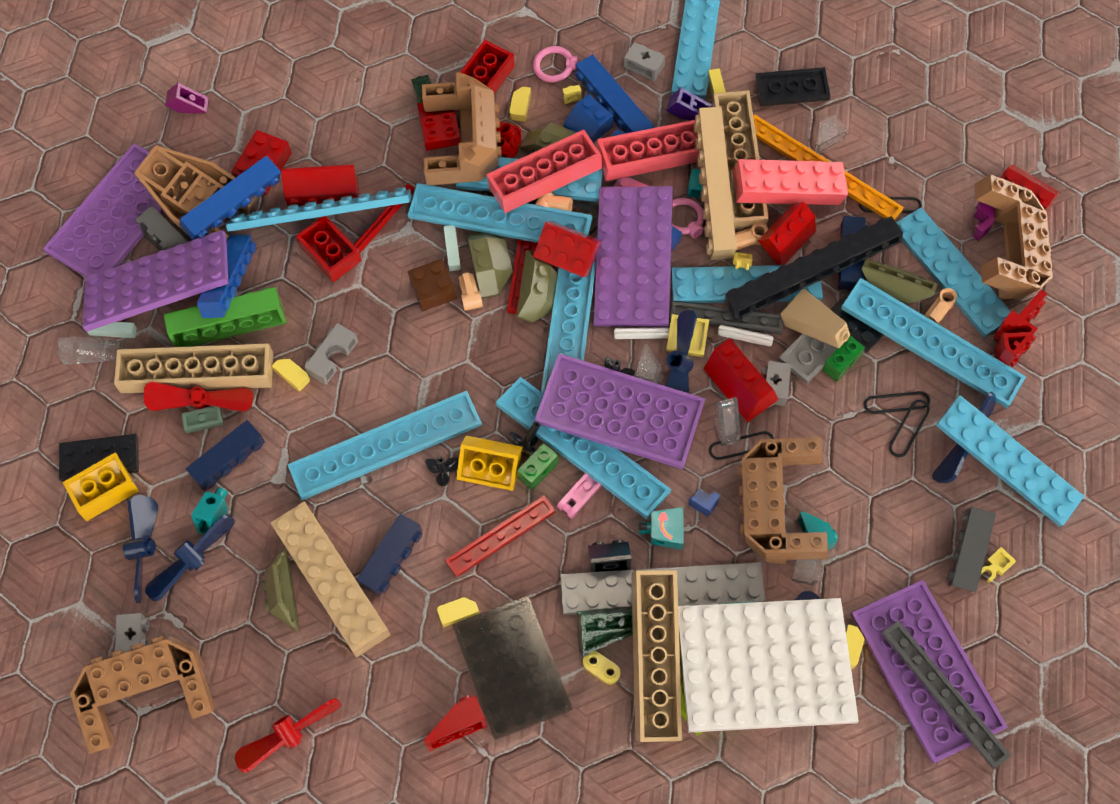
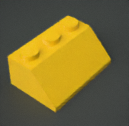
M466 435L460 447L456 479L513 491L517 479V470L520 467L523 447Z
M116 452L62 482L78 513L86 522L139 492Z

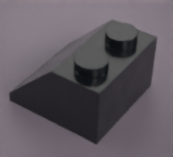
M614 540L608 544L595 542L588 546L591 572L631 570L632 557L628 541Z

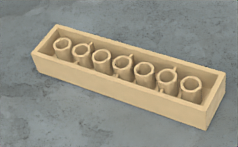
M748 90L714 93L712 107H722L735 231H743L752 228L755 223L759 222L767 226L769 218L766 203H736L732 169L739 159L760 160L750 92Z
M722 107L699 108L698 115H695L694 132H697L695 146L696 150H699L697 165L701 167L699 184H703L701 202H704V209L702 210L703 220L706 219L704 234L705 237H708L706 253L710 255V261L732 259L737 248Z
M269 344L117 350L114 385L120 393H144V387L149 382H157L188 390L194 387H201L204 390L272 388L273 351Z
M305 501L271 522L274 530L356 658L391 636L384 622Z
M677 570L631 572L635 741H682Z

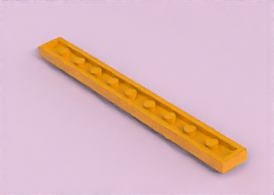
M755 114L753 115L756 138L790 160L831 162ZM844 170L849 197L885 219L890 216L894 220L897 219L903 211V206Z

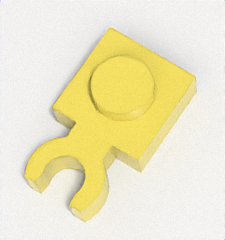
M735 252L733 256L735 269L745 268L748 271L749 267L752 266V254Z
M1000 547L986 561L989 566L982 568L981 575L984 572H988L990 578L987 582L990 583L996 577V572L1002 576L1016 560Z

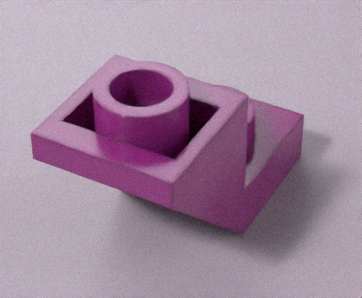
M979 202L975 207L977 210L974 217L980 221L974 228L976 231L973 237L977 241L982 239L991 230L995 222L994 207Z

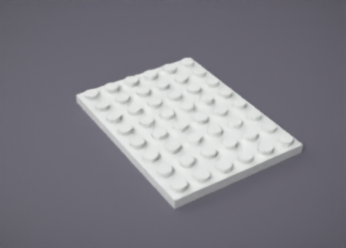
M841 598L678 606L679 643L688 733L858 723Z

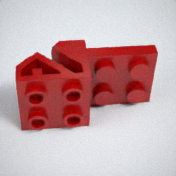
M423 102L417 103L426 151L456 146L461 143L454 110L425 112Z
M1042 289L1020 314L1012 310L1001 323L994 336V340L999 341L994 349L995 358L1008 366L1014 367L1019 361L1020 356L1027 352L1036 339L1034 334L1038 328L1029 322L1038 316L1042 307L1046 304L1044 299L1047 293Z

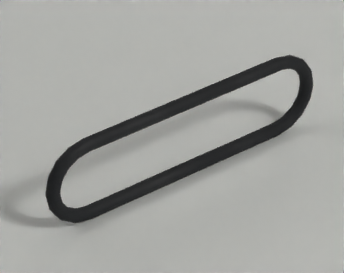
M888 197L894 200H916L919 203V208L922 207V202L916 197ZM859 203V208L862 211L868 213H875L871 210L864 209L862 205ZM903 210L901 213H913L916 210Z
M923 391L870 396L865 400L864 407L871 414L907 411L910 407L872 411L867 407V402L870 399L923 394L927 397L929 405L930 397ZM926 405L913 407L912 410L924 409Z
M916 400L908 409L889 445V451L895 457H903L908 453L929 414L930 407L926 401ZM918 402L925 404L927 411L903 454L894 453L892 445L913 406Z
M761 431L712 443L709 447V454L716 460L747 454L750 450L716 457L712 453V448L718 444L761 434H767L771 439H774V436L770 432Z

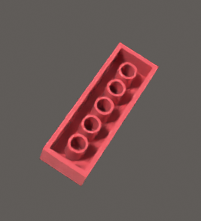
M695 120L598 139L596 148L601 154L605 181L697 163L699 150H696L695 139H697V132H694Z
M582 130L486 174L488 187L504 213H507L601 169L602 160L600 152L585 130Z
M739 159L732 169L736 203L796 204L805 202V204L840 205L848 196L843 162Z

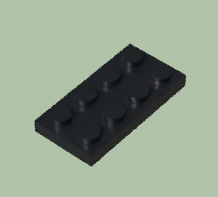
M825 67L756 73L755 75L760 106L829 101L831 98Z
M129 434L59 443V480L61 482L66 481L115 452L129 473L139 472L138 435Z

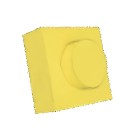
M580 85L568 86L562 89L564 104L581 100Z

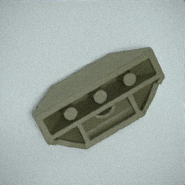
M550 122L527 133L519 148L532 154L577 132Z
M483 232L467 234L481 299L499 296L513 273L506 240L494 234Z
M527 250L516 317L533 323L552 312L558 273L551 264L533 257L534 252Z
M866 259L862 267V271L870 284L902 303L912 304L933 296L937 288V283L885 263Z
M281 550L265 571V580H262L263 590L267 592L268 599H265V607L274 618L295 632H298L300 627L290 559L287 551Z

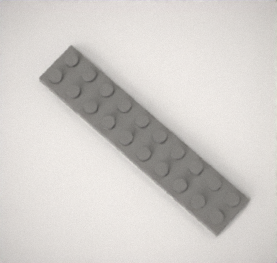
M761 562L561 574L563 615L632 611L631 572L677 570L678 606L715 605L751 601L765 602Z

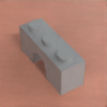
M338 323L334 328H331L327 333L326 339L317 346L314 355L307 359L305 363L307 374L327 385L337 371L335 364L329 360V357L336 352H341L348 356L358 343L356 333Z

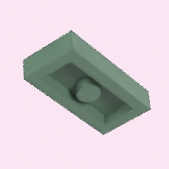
M212 406L182 413L186 434L224 425L222 410L219 407Z

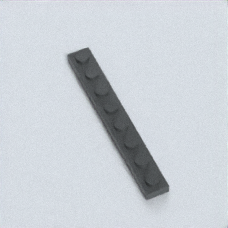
M899 620L882 632L881 635L992 769H995L1011 756Z

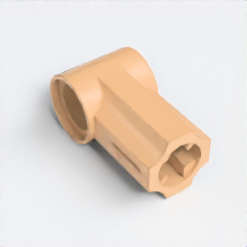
M550 192L537 198L535 205L572 211L573 200L570 197L556 196Z
M758 222L752 228L735 233L736 250L751 245H761L758 240L762 235L755 233L764 234L768 230L766 224Z
M468 272L459 276L464 310L483 307L474 274Z
M951 288L943 289L924 316L939 324L947 312L952 309L957 298L956 292ZM943 298H948L950 301L947 302Z

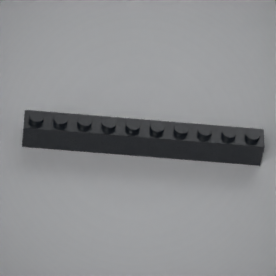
M892 216L886 219L882 218L871 226H865L854 234H848L837 242L833 241L822 249H816L805 257H799L788 265H782L771 273H765L754 281L750 280L737 289L729 290L725 294V303L735 320H738L901 243L903 231Z

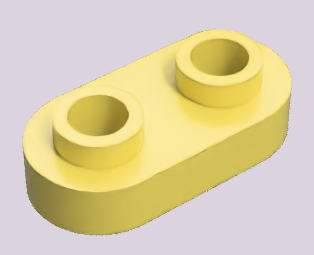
M590 651L585 654L583 666L586 671L605 684L612 685L618 682L621 674L618 665L596 651ZM595 658L597 663L591 664L589 660ZM607 670H613L614 674L609 676L606 672Z

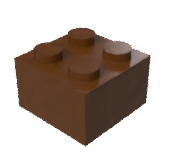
M442 258L408 271L410 283L422 312L457 299L454 284Z

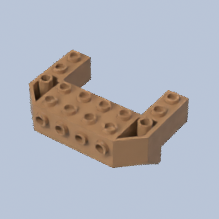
M460 72L456 73V82L422 85V100L425 112L460 109L461 120L459 155L424 158V174L427 185L482 181L486 174L492 172L499 165L498 157H502L501 146H498V143L501 142L500 132H497V128H500L499 117H496V114L499 113V103H495L494 91L477 79Z
M990 174L974 184L975 198L977 201L993 206L995 221L1003 224L1006 260L996 257L981 266L982 283L998 288L999 299H1022L1040 290L1053 278L1047 212L1032 190Z
M821 437L761 439L742 458V465L738 466V476L742 477L743 484H739V496H743V503H739L740 515H744V522H740V534H744L745 543L766 562L787 565L786 560L828 558L827 532L785 533L782 465L822 464Z
M162 635L151 639V643L143 645L141 642L130 646V650L123 652L120 649L111 652L109 657L102 659V656L90 659V663L83 668L70 693L89 754L109 748L115 743L103 705L180 680L192 719L212 713L215 710V705L203 671L205 665L198 650L172 636L163 638Z

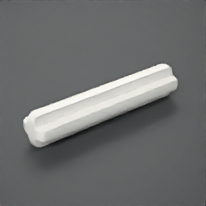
M720 325L718 329L719 336L771 347L773 343V336L725 325Z
M668 327L614 329L615 339H662L669 336Z

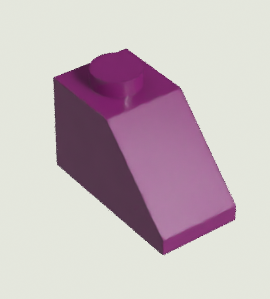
M177 83L167 91L165 106L179 113H206L209 97Z

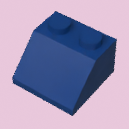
M588 94L576 103L564 122L563 127L574 132L585 130L594 143L613 128V115Z

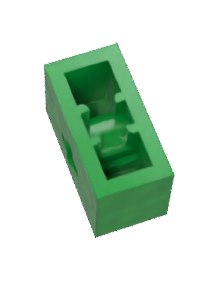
M849 336L848 340L840 348H837L825 361L823 371L837 382L861 358L865 347L852 336Z
M543 443L517 470L518 479L533 491L558 465V455Z

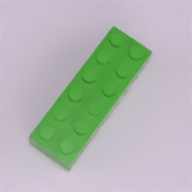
M276 287L264 288L262 291L247 292L244 295L234 297L224 317L202 318L198 306H191L188 309L174 310L164 314L167 334L175 347H193L287 323L283 304Z

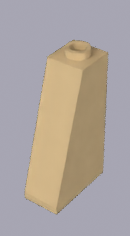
M802 289L781 313L785 327L834 347L840 348L850 336L847 323L806 289Z

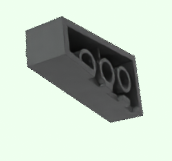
M150 206L135 219L144 237L159 251L190 242L153 206Z
M975 507L965 510L962 518V527L957 538L958 546L952 557V561H954L953 569L949 570L947 580L950 581L949 586L972 593L977 591L996 513Z

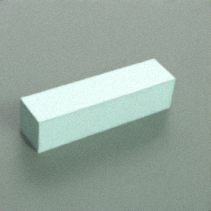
M444 226L449 271L461 270L455 226Z
M114 322L87 333L93 336L135 338L137 327L134 323Z

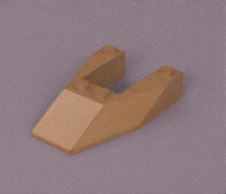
M157 145L154 146L134 172V175L167 216L182 230L183 228L179 225L180 218L235 179L234 176L213 162ZM255 196L251 199L252 201L245 208L240 207L239 209L248 215L259 197ZM212 228L208 231V235L221 230Z

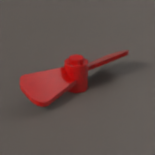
M149 382L144 387V404L151 411L193 406L199 410L208 406L245 412L252 407L253 392L249 388L206 392L201 387H194L188 390L157 382Z
M338 699L329 700L297 723L293 721L290 714L277 720L272 725L274 733L243 746L236 752L235 762L240 772L247 773L282 745L285 748L290 747V749L298 746L301 743L300 739L303 737L300 730L338 710L342 705Z

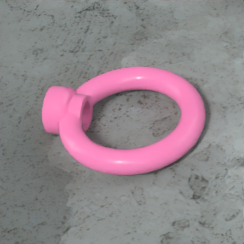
M546 47L535 56L533 70L536 76L545 82H559L567 78L572 70H576L578 57L572 56L563 47ZM551 53H559L566 58V69L554 76L543 73L540 69L542 58Z
M689 198L674 199L673 208L678 205H688L695 209L698 218L696 222H691L688 227H678L673 223L672 226L681 231L682 235L690 234L693 239L698 238L704 232L702 227L704 223L702 206Z

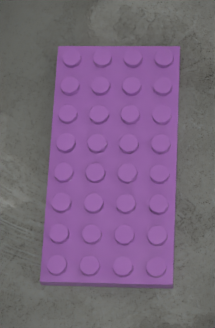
M133 143L43 248L44 252L85 277L119 266L144 236L135 219L150 206H153L161 215L164 212L134 175V172L150 152Z
M673 186L600 187L597 239L601 240L596 260L595 327L669 326Z
M223 230L214 232L201 239L196 238L190 242L179 244L170 249L161 250L158 253L144 256L135 261L126 262L123 265L85 277L83 328L85 331L88 332L228 284L227 240L225 232Z
M559 353L534 422L683 469L705 398Z
M924 580L851 613V617L862 633L868 648L932 764L972 746V744L881 635L882 632L898 620L993 734L1008 728Z

